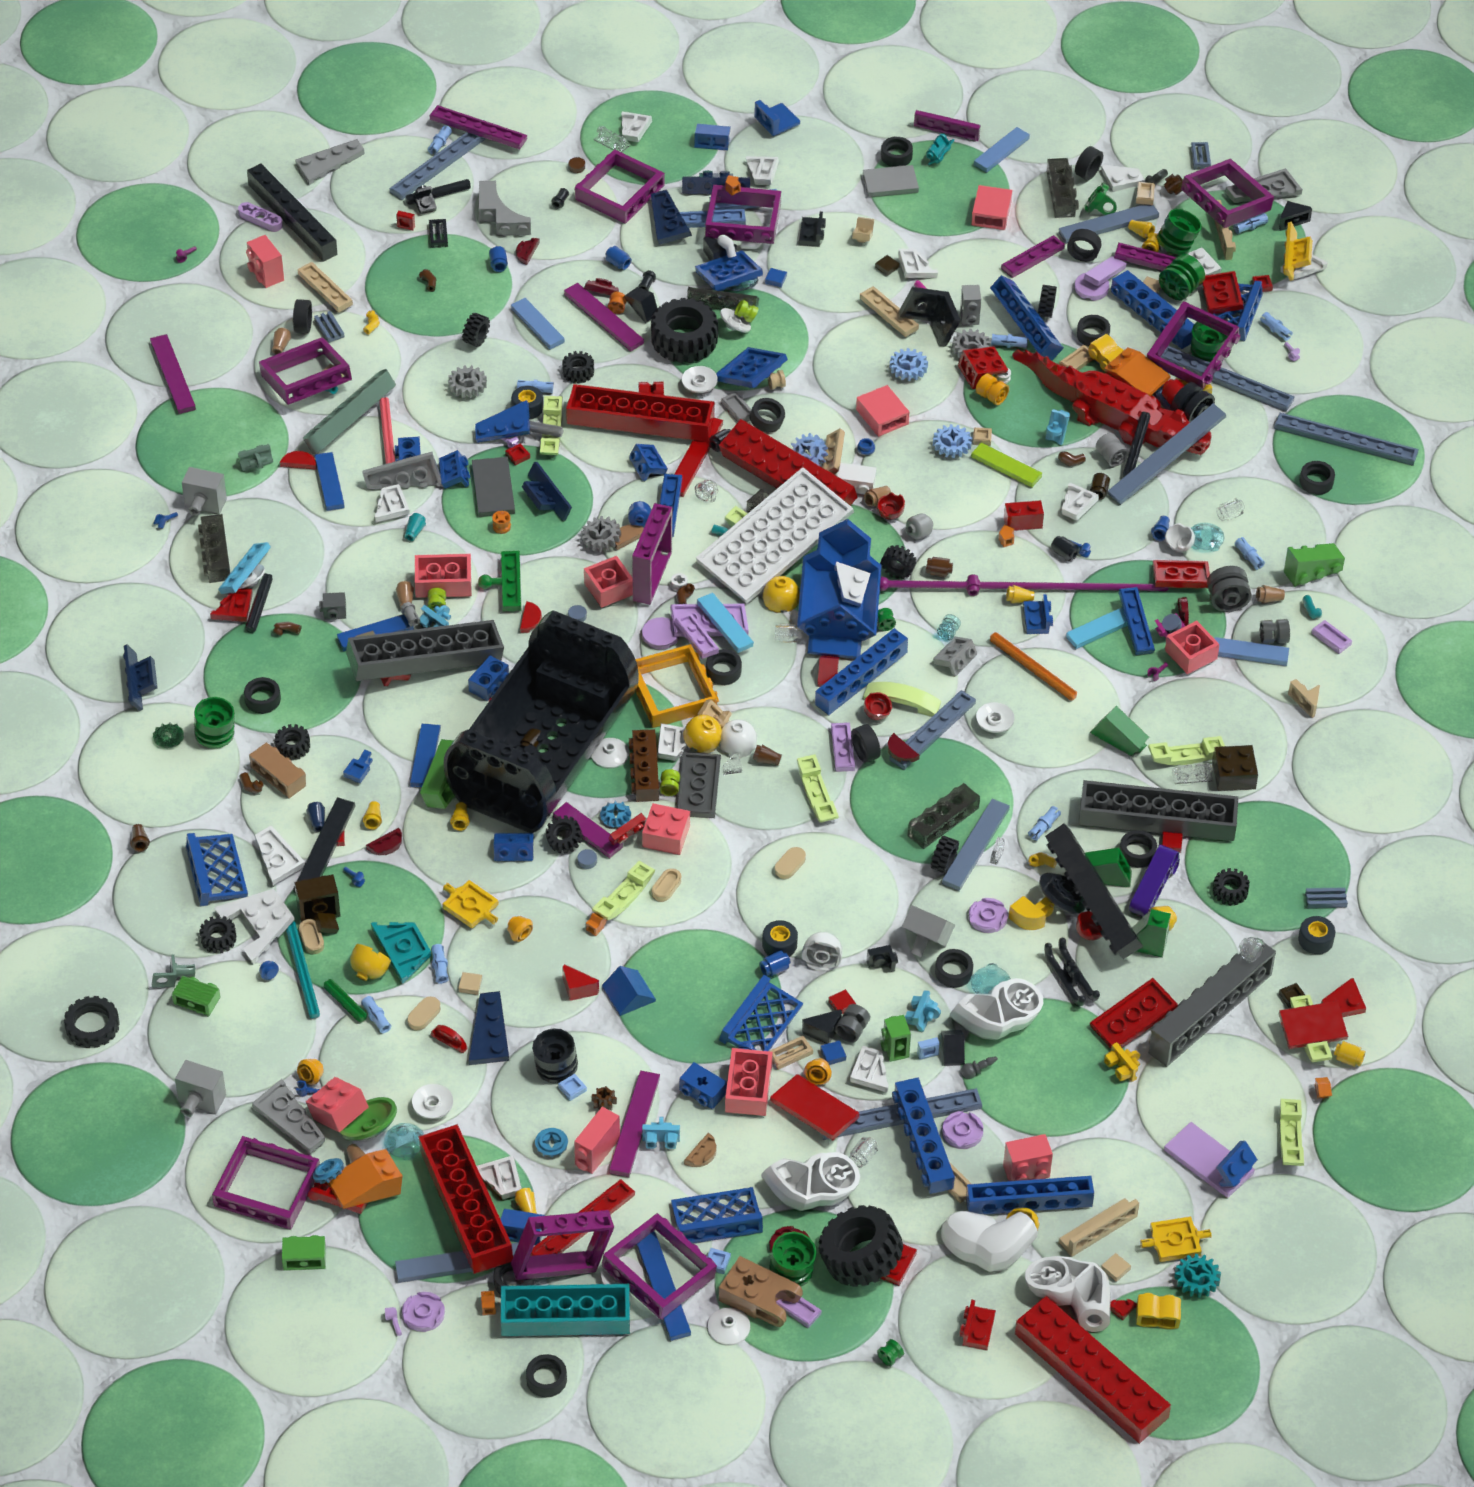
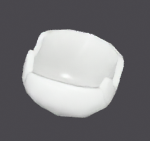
M1177 523L1169 527L1166 531L1165 539L1171 549L1184 552L1189 550L1194 544L1195 534L1189 526Z

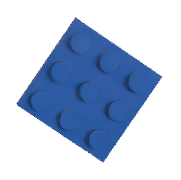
M743 250L736 252L735 257L728 258V256H724L695 266L696 273L715 292L723 291L727 287L738 286L742 282L755 280L763 276L762 268Z
M748 347L716 373L717 381L755 388L788 359L784 353Z

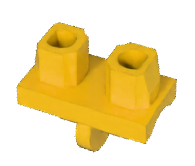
M1116 1042L1112 1045L1111 1051L1104 1056V1063L1108 1067L1117 1064L1119 1068L1115 1069L1116 1077L1120 1081L1129 1078L1133 1082L1137 1080L1136 1072L1140 1065L1138 1061L1140 1053L1136 1050L1130 1052L1126 1049L1124 1051Z

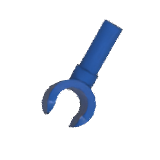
M175 512L165 516L157 514L154 524H158L159 528H164L165 522L177 517L178 513Z
M1072 541L1078 545L1081 556L1089 557L1091 553L1089 543L1082 545Z
M347 867L343 868L344 872L353 877L352 883L356 887H361L364 884L365 879L362 872L356 873Z
M305 1081L297 1082L298 1087L301 1089L296 1088V1092L300 1097H304L308 1093H316L320 1090L307 1087Z

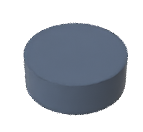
M574 605L569 608L568 616L584 622L587 618V610L581 605Z
M1169 614L1164 617L1162 626L1166 632L1173 633L1181 628L1182 621L1178 615Z
M590 849L582 850L578 854L579 866L584 869L595 867L597 864V854Z

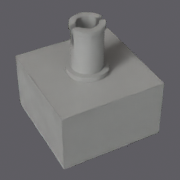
M193 467L188 468L182 481L185 507L189 508V512L195 516H198L201 511L220 515L227 500L224 474Z
M911 905L902 925L903 928L916 933L917 936L910 953L922 958L926 945L931 940L946 947L955 924Z
M184 1061L175 1077L178 1102L184 1104L181 1112L191 1117L195 1109L198 1108L216 1114L226 1097L223 1071L192 1061Z

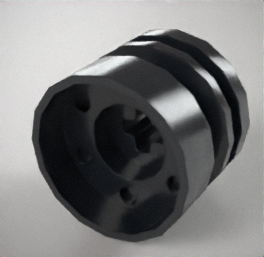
M555 1028L545 1030L537 1035L533 1041L532 1050L538 1075L549 1083H560L575 1074L578 1069V1059L573 1037L567 1031Z

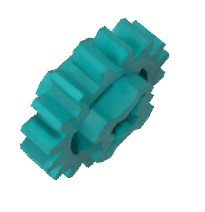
M1195 1254L1194 1258L1187 1255L1186 1261L1181 1259L1179 1265H1176L1174 1279L1177 1280V1287L1183 1286L1182 1292L1189 1291L1190 1297L1194 1293L1197 1294L1198 1298H1201L1202 1293L1208 1297L1210 1291L1216 1292V1287L1220 1285L1221 1272L1218 1271L1219 1265H1213L1214 1259L1206 1260V1255H1203L1202 1258H1199L1198 1254Z

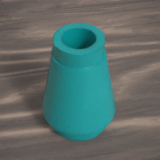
M413 513L409 516L404 537L409 541H414L425 527L426 518L419 513Z

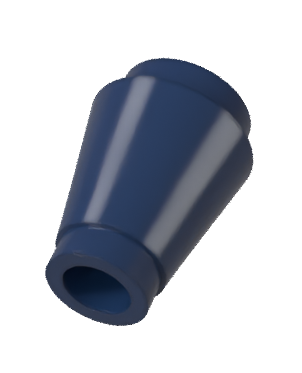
M321 802L309 803L306 813L313 831L321 832L325 823V807Z

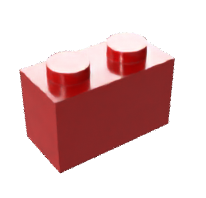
M1041 500L1005 503L1004 522L1006 526L1013 528L1014 531L1043 529L1044 511Z

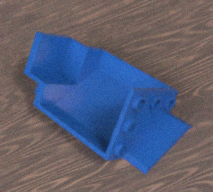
M849 519L819 532L817 550L803 556L797 627L809 636L807 654L856 659L861 655L862 641L876 636L882 565L870 556L871 538ZM836 562L870 573L860 607L842 601L841 589L837 581L838 575L834 569Z

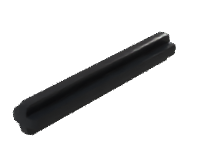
M464 179L434 187L431 193L433 198L470 189L471 183L469 179ZM414 193L405 196L408 205L416 203L413 196Z
M1141 412L1123 471V477L1136 467L1151 417L1148 412Z
M264 573L246 624L247 632L254 633L257 629L273 578L271 574Z

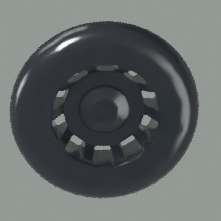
M1044 873L1041 875L1039 880L1040 888L1053 905L1071 914H1079L1086 909L1082 904V901H1084L1083 897H1079L1073 889L1075 884L1073 882L1070 883L1066 876L1054 873Z

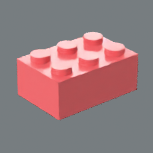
M471 554L415 555L416 598L428 597V591L432 588L445 590L446 597L472 596Z
M732 1048L725 1097V1112L766 1116L773 1052Z

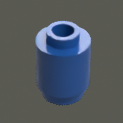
M501 246L491 248L489 250L491 267L496 272L504 271L508 265L506 250Z
M617 246L608 248L605 253L606 260L619 269L625 270L631 264L632 259L629 254Z
M778 951L763 958L759 965L764 975L774 976L789 969L791 961L787 953Z

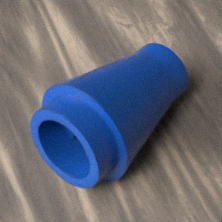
M1165 515L1160 516L1153 526L1151 533L1154 539L1158 541L1165 540L1166 531L1169 529V517Z

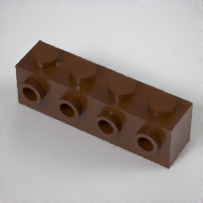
M655 729L632 730V738H629V750L633 749V753H630V764H634V768H630L631 779H635V783H631L632 794H636V802L659 801Z

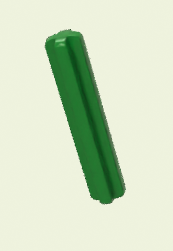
M332 979L324 982V989L358 1022L362 1023L367 1019V1013Z

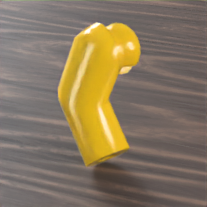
M373 310L366 313L368 324L363 330L367 335L372 333L380 324L378 315Z
M1042 852L1033 854L1028 859V863L1032 867L1047 865L1055 868L1057 865L1055 858Z

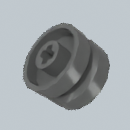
M1233 565L1224 566L1216 569L1209 575L1207 587L1211 603L1215 609L1222 612H1234L1242 609L1250 602L1252 593L1245 570Z

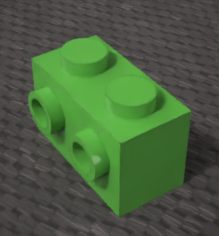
M904 1015L891 1016L884 1019V1028H881L883 1039L880 1040L882 1051H886L890 1062L909 1058L911 1032Z

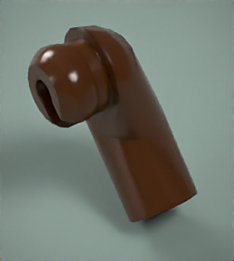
M423 269L419 273V277L423 281H428L427 290L433 292L436 289L437 279L430 270Z
M687 583L677 591L678 604H687L686 599L695 590L693 584Z
M289 621L278 622L274 624L273 633L281 636L283 630L300 634L302 626Z

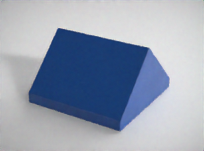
M619 966L602 984L603 990L619 1016L656 1002V998L638 970Z

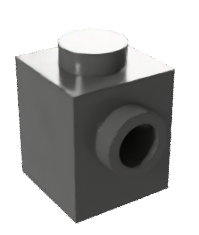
M345 592L323 593V601H319V610L323 612L324 620L346 619Z

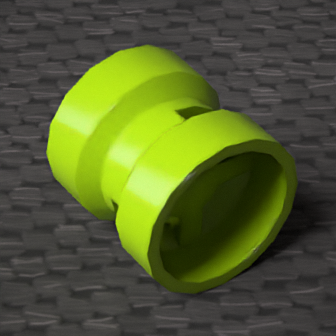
M742 299L737 305L734 314L738 317L743 316L745 321L751 323L758 313V307L751 306Z
M441 588L430 589L428 591L429 601L427 602V607L434 611L436 606L446 605L445 590Z
M667 769L661 773L659 790L663 795L674 796L678 794V783L680 781V773L678 771Z

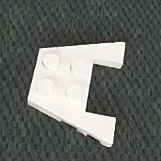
M274 889L215 907L221 919L223 916H226L227 920L229 918L232 920L243 913L260 938L243 948L253 964L259 960L258 957L263 951L266 952L270 948V943L276 937L279 938L295 920Z

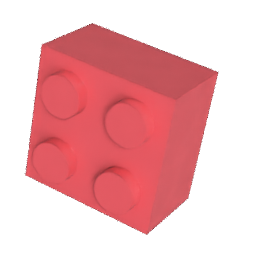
M263 235L248 241L246 254L249 262L247 266L249 271L256 275L257 281L262 283L265 288L284 281L282 255L268 237Z
M617 556L584 568V584L601 608L633 595L632 576Z
M1195 621L1167 635L1165 651L1186 674H1189L1217 660L1220 644L1198 621Z
M652 803L642 832V847L680 855L690 828V811Z
M337 1077L328 1081L326 1085L306 1101L313 1120L337 1132H341L369 1108L360 1088Z
M1046 1134L1005 1143L1003 1167L1008 1181L1050 1178L1053 1153Z

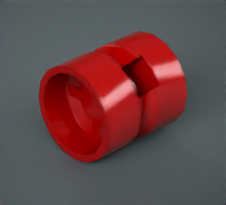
M664 381L653 382L652 384L649 382H638L639 392L664 395Z

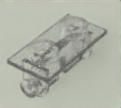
M605 126L598 127V136L594 138L596 142L620 152L625 151L631 145L625 137L616 133L612 134V131Z
M1195 764V767H1192V765H1177V767L1172 768L1175 784L1213 782L1212 764Z

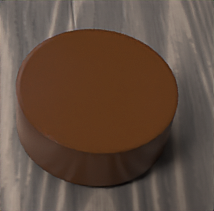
M580 157L570 159L568 162L569 170L573 173L583 172L585 170V160Z

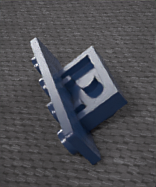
M706 170L703 173H699V176H683L682 193L712 194L713 185L725 186L728 175L733 176V173H730V171L713 173V171ZM739 177L741 187L750 188V177Z
M533 462L528 473L531 481H524L522 485L523 490L539 510H554L562 521H566L572 506L540 464Z
M126 644L124 645L123 658L126 664V686L129 691L128 701L131 706H135L141 711L143 710L142 695L158 688L155 660L149 656L138 661L137 653Z

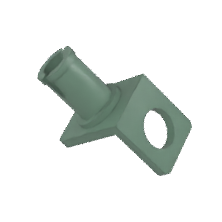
M171 954L170 973H153L152 987H175L177 977H195V964L177 965L175 963V955ZM159 978L168 979L166 982L163 983L157 982Z

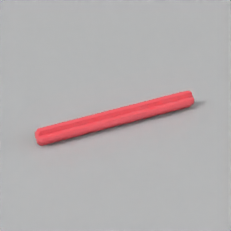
M382 397L379 402L385 462L388 464L395 462L389 398Z

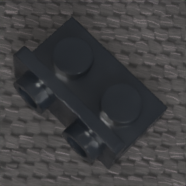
M820 211L819 218L802 217L799 237L800 246L820 247V240H824V230L822 228L826 227V218H823V211Z

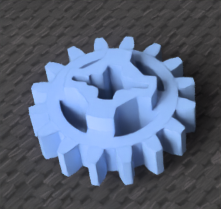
M909 348L906 351L900 349V353L894 352V356H891L889 368L891 373H895L896 378L901 376V380L908 378V381H911V378L918 380V376L923 377L924 373H927V357L922 356L923 352L916 353V349L910 351Z
M950 424L947 428L943 425V430L938 428L937 433H934L933 445L935 446V451L939 450L940 455L945 453V457L952 455L953 458H955V455L962 457V453L967 454L968 450H971L972 437H970V432H966L965 427L960 429L959 425L953 427Z
M811 433L808 434V437L802 434V439L795 438L796 444L791 443L792 450L821 466V462H826L824 457L828 456V453L825 451L828 447L817 434L814 437Z

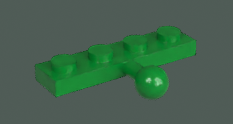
M501 551L502 578H491L489 575L484 574L479 577L478 585L482 589H488L492 585H502L503 611H522L520 551Z

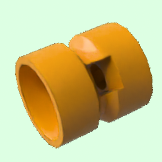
M987 373L979 380L976 386V393L998 406L1006 399L1010 387Z

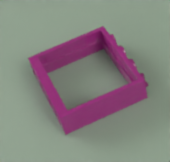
M614 149L580 183L576 184L574 189L575 200L626 224L651 200L652 193L659 192L665 186V173ZM615 165L648 180L623 206L590 190Z
M1231 158L1184 176L1181 190L1223 228L1270 211L1274 196ZM1226 176L1253 201L1227 210L1200 185Z
M713 185L705 224V236L718 239L720 235H726L734 241L774 244L781 208L782 191L741 187L740 192L731 195L725 190V186ZM716 203L773 208L770 227L713 222Z
M1183 301L1147 353V357L1167 373L1187 383L1195 382L1204 389L1206 385L1211 383L1214 373L1220 370L1224 358H1228L1233 345L1239 342V327ZM1187 318L1228 336L1202 376L1161 358Z
M323 337L259 361L261 376L287 405L352 380L349 364ZM321 355H325L334 365L332 368L288 385L276 374Z
M654 503L632 555L633 601L651 605L671 557L672 507Z
M242 1136L212 1194L214 1207L292 1230L308 1197V1192L315 1183L313 1173L320 1165V1161L318 1158L312 1157V1155L301 1154L293 1149H285L273 1143L268 1144L256 1138L252 1139ZM247 1154L308 1172L290 1210L228 1192Z
M609 1210L529 1217L511 1261L516 1280L595 1273L614 1230ZM594 1232L586 1251L530 1256L537 1237Z
M656 1213L604 1253L601 1267L620 1284H629V1292L662 1320L715 1278L717 1265L710 1257L704 1255L697 1245L692 1244L686 1239L681 1231H677L666 1218ZM654 1230L659 1232L701 1270L665 1299L619 1259V1257Z

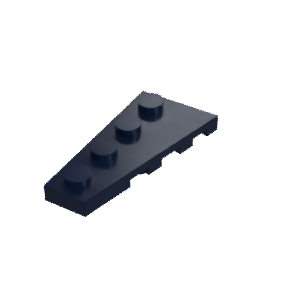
M667 189L652 193L651 201L659 245L692 236L690 229L687 227Z
M500 991L480 993L469 1055V1065L509 1061Z

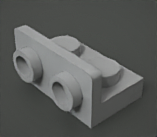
M955 636L933 660L935 665L950 667L952 675L957 676L977 655V651L972 639Z

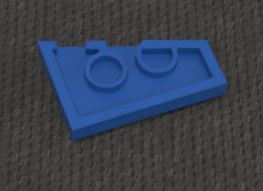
M525 400L476 423L477 442L530 434L528 401Z

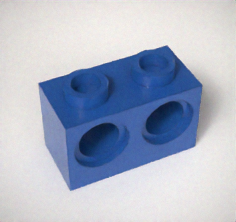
M420 436L398 438V445H395V456H399V458H396V461L421 455Z
M489 656L468 679L469 692L488 701L508 676L509 665Z

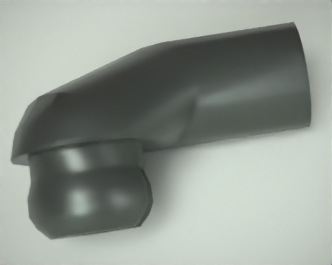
M1162 169L1153 176L1148 175L1145 178V183H1154L1156 185L1168 176V171Z

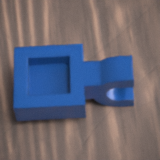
M364 750L358 760L353 758L343 771L344 777L361 784L370 771V764L373 761L370 758L372 753Z

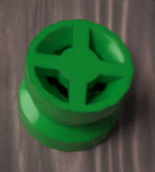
M882 608L878 610L877 625L879 630L889 631L896 626L892 609Z
M890 1339L886 1342L885 1347H880L877 1350V1354L884 1364L892 1366L897 1358L900 1359L904 1356V1350L897 1341Z

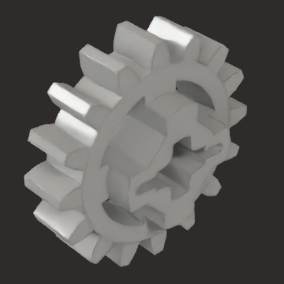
M969 329V332L962 330V334L957 332V337H953L952 349H954V354H958V358H961L963 350L990 347L991 341H989V336H985V332L979 333L978 329L975 332L972 329Z
M464 365L463 369L457 367V371L452 370V375L448 376V387L451 388V393L455 392V396L461 394L462 398H465V396L472 398V395L478 396V392L483 393L484 388H487V376H485L484 371H480L479 367L473 369V365L470 368Z
M600 516L598 520L594 517L593 522L587 521L588 526L582 527L581 536L583 544H586L587 548L592 547V551H595L597 548H599L600 552H602L603 548L609 550V546L615 547V542H620V525L616 523L615 519L611 521L609 516L606 519Z

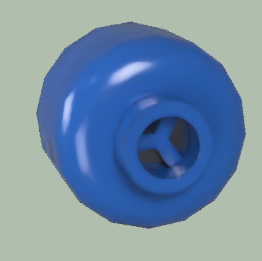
M643 501L631 504L628 510L629 523L644 528L650 515L651 507Z

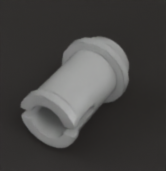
M411 602L404 603L401 606V613L405 615L410 626L412 624L413 626L418 625L420 618L415 611V605L411 604Z

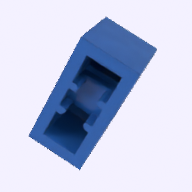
M695 1062L679 1078V1090L684 1095L694 1098L702 1106H707L712 1110L726 1095L727 1081Z

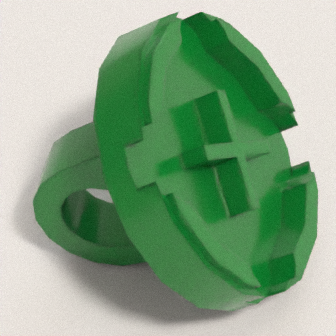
M1102 182L1088 198L1089 204L1088 206L1085 204L1083 208L1087 213H1091L1094 209H1097L1103 215L1116 212L1117 204L1115 200L1106 194L1109 189L1106 183ZM1106 203H1111L1113 209L1106 211L1103 206Z

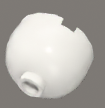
M738 719L726 723L722 728L719 744L721 751L729 753V756L733 758H742L750 755L751 751L755 750L757 746V734L754 727L747 721Z
M828 932L814 933L808 937L803 946L802 959L803 961L805 959L807 966L811 969L823 972L829 971V968L834 966L837 968L841 963L842 945L833 934Z

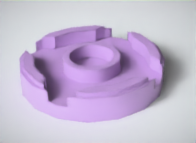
M1085 273L1078 276L1075 280V292L1083 299L1090 298L1092 301L1104 298L1108 294V280L1096 286L1084 279Z
M668 618L651 619L644 624L642 629L643 641L654 649H668L671 645H675L679 637H674L672 620Z
M982 898L981 901H975L969 909L970 924L980 932H998L1007 924L1008 911L1001 901L994 898Z
M964 1111L950 1114L945 1119L942 1127L945 1141L958 1149H969L976 1146L983 1137V1124L980 1118L970 1112L969 1114L963 1113Z
M419 1292L413 1297L411 1295L403 1304L402 1316L404 1322L415 1331L427 1332L434 1330L444 1320V1304L437 1295L431 1292Z

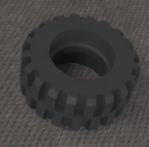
M680 298V300L672 299L669 303H663L662 307L659 306L655 313H653L651 318V343L655 351L660 353L663 358L667 357L672 362L693 363L695 360H702L704 356L707 357L716 348L718 342L717 315L712 311L711 307L705 306L704 302H698L693 298H690V300L686 298ZM680 328H689L695 331L689 333H680L674 330Z
M860 1205L858 1208H848V1211L840 1212L835 1219L832 1218L828 1222V1226H825L822 1230V1235H820L818 1242L819 1253L832 1277L841 1284L847 1286L849 1284L852 1287H858L860 1284L867 1286L870 1282L876 1283L880 1281L881 1277L889 1275V1271L891 1269L894 1270L897 1266V1261H900L903 1251L902 1237L891 1216L881 1208L877 1209L875 1206L869 1205L866 1207L865 1205ZM871 1240L865 1247L850 1252L859 1243Z

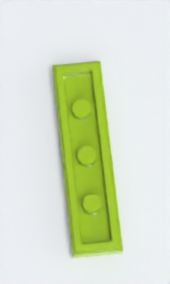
M982 442L971 453V458L1031 488L1042 478V472Z

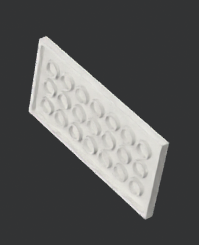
M802 467L699 554L696 560L747 604L764 590V586L770 579L783 574L817 545L819 532L846 520L854 513V510Z

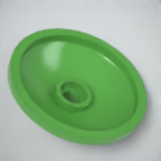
M387 1097L366 1100L369 1108L346 1126L340 1134L343 1138L352 1141H361L378 1136L393 1122L397 1113L395 1102Z

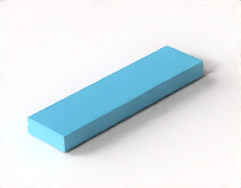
M268 542L252 545L218 590L221 594L236 593L271 548Z
M714 593L697 599L698 606L737 653L753 647L754 642Z
M1119 608L1067 632L1066 638L1078 649L1126 627L1127 622L1123 608Z

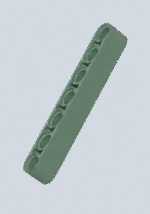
M383 369L371 377L303 437L312 454L324 449L396 386L387 369Z

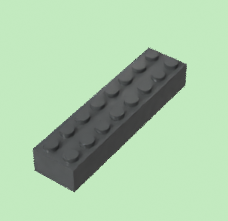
M494 620L351 637L348 638L346 655L355 680L361 681L482 665L489 656L502 661L504 645Z
M1083 780L1079 825L1142 830L1153 833H1183V836L1234 841L1237 828L1239 796Z
M1259 938L1255 939L1252 943L1249 942L1241 953H1236L1227 965H1222L1213 977H1208L1204 985L1196 988L1188 999H1183L1174 1011H1169L1160 1023L1157 1022L1153 1025L1148 1053L1168 1067L1272 975L1276 951Z

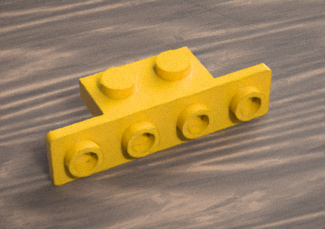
M1289 222L1288 228L1285 231L1287 241H1285L1286 253H1284L1285 265H1283V272L1292 281L1294 280V269L1311 265L1313 240L1311 236L1297 239V232L1292 222Z

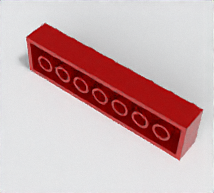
M573 384L566 407L567 424L708 442L715 418V402Z
M742 419L739 420L719 444L723 457L776 489L803 467L848 505L851 506L858 498L854 486Z
M458 1124L418 1136L421 1155L473 1274L511 1262L513 1259L512 1244Z
M1047 1296L1016 1320L1015 1335L1139 1444L1169 1419L1171 1404Z

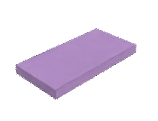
M671 604L670 612L674 637H685L676 626L675 618L689 613L693 614L709 636H723L698 604ZM723 604L748 635L749 629L745 604Z
M1192 1122L1164 1146V1151L1226 1198H1229L1255 1171L1252 1168L1240 1179V1183L1234 1187H1221L1219 1182L1222 1176L1216 1167L1230 1150Z

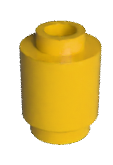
M1343 1041L1342 1044H1337L1334 1055L1337 1056L1336 1060L1355 1067L1356 1065H1362L1366 1051L1361 1050L1362 1048Z

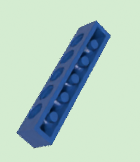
M1128 270L1112 279L1111 292L1113 295L1121 299L1127 306L1162 333L1177 310ZM1187 318L1172 339V343L1181 349L1189 346L1192 340L1191 335L1194 323Z
M1001 275L990 289L1041 356H1048L1053 361L1064 347L1016 283Z
M895 628L818 688L815 691V705L827 715L832 714L867 686L868 683L908 653V638Z
M919 1077L895 1082L892 1098L894 1103H898L900 1120H904L905 1135L910 1137L911 1152L916 1154L917 1169L922 1171L923 1186L928 1188L930 1194L954 1189L955 1176Z
M1092 1176L967 1184L966 1189L967 1211L984 1215L1009 1213L1016 1208L1042 1211L1093 1207L1094 1200Z

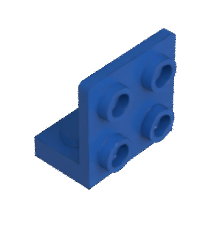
M761 100L755 102L754 117L772 136L800 124V120L783 103L769 108Z

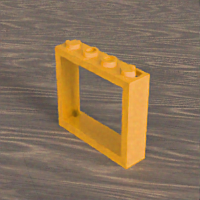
M691 644L635 659L639 673L636 694L652 728L659 727L661 724H670L698 716V712L708 699H711L716 705L719 702L718 693L713 690L711 678H707L705 666L700 663L699 654L694 651ZM688 662L705 699L658 711L641 674Z

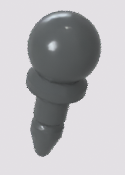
M996 1056L988 1057L986 1060L978 1063L976 1061L966 1063L961 1068V1075L966 1079H972L976 1074H981L980 1069L992 1065L998 1058Z

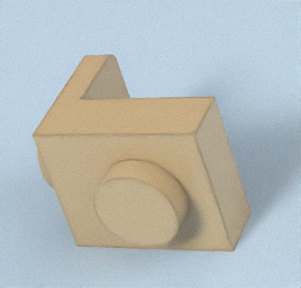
M858 217L852 239H857L858 242L862 243L870 241L873 236L874 219Z
M708 699L697 715L712 716L723 728L729 722L732 713L730 711H722L711 699Z

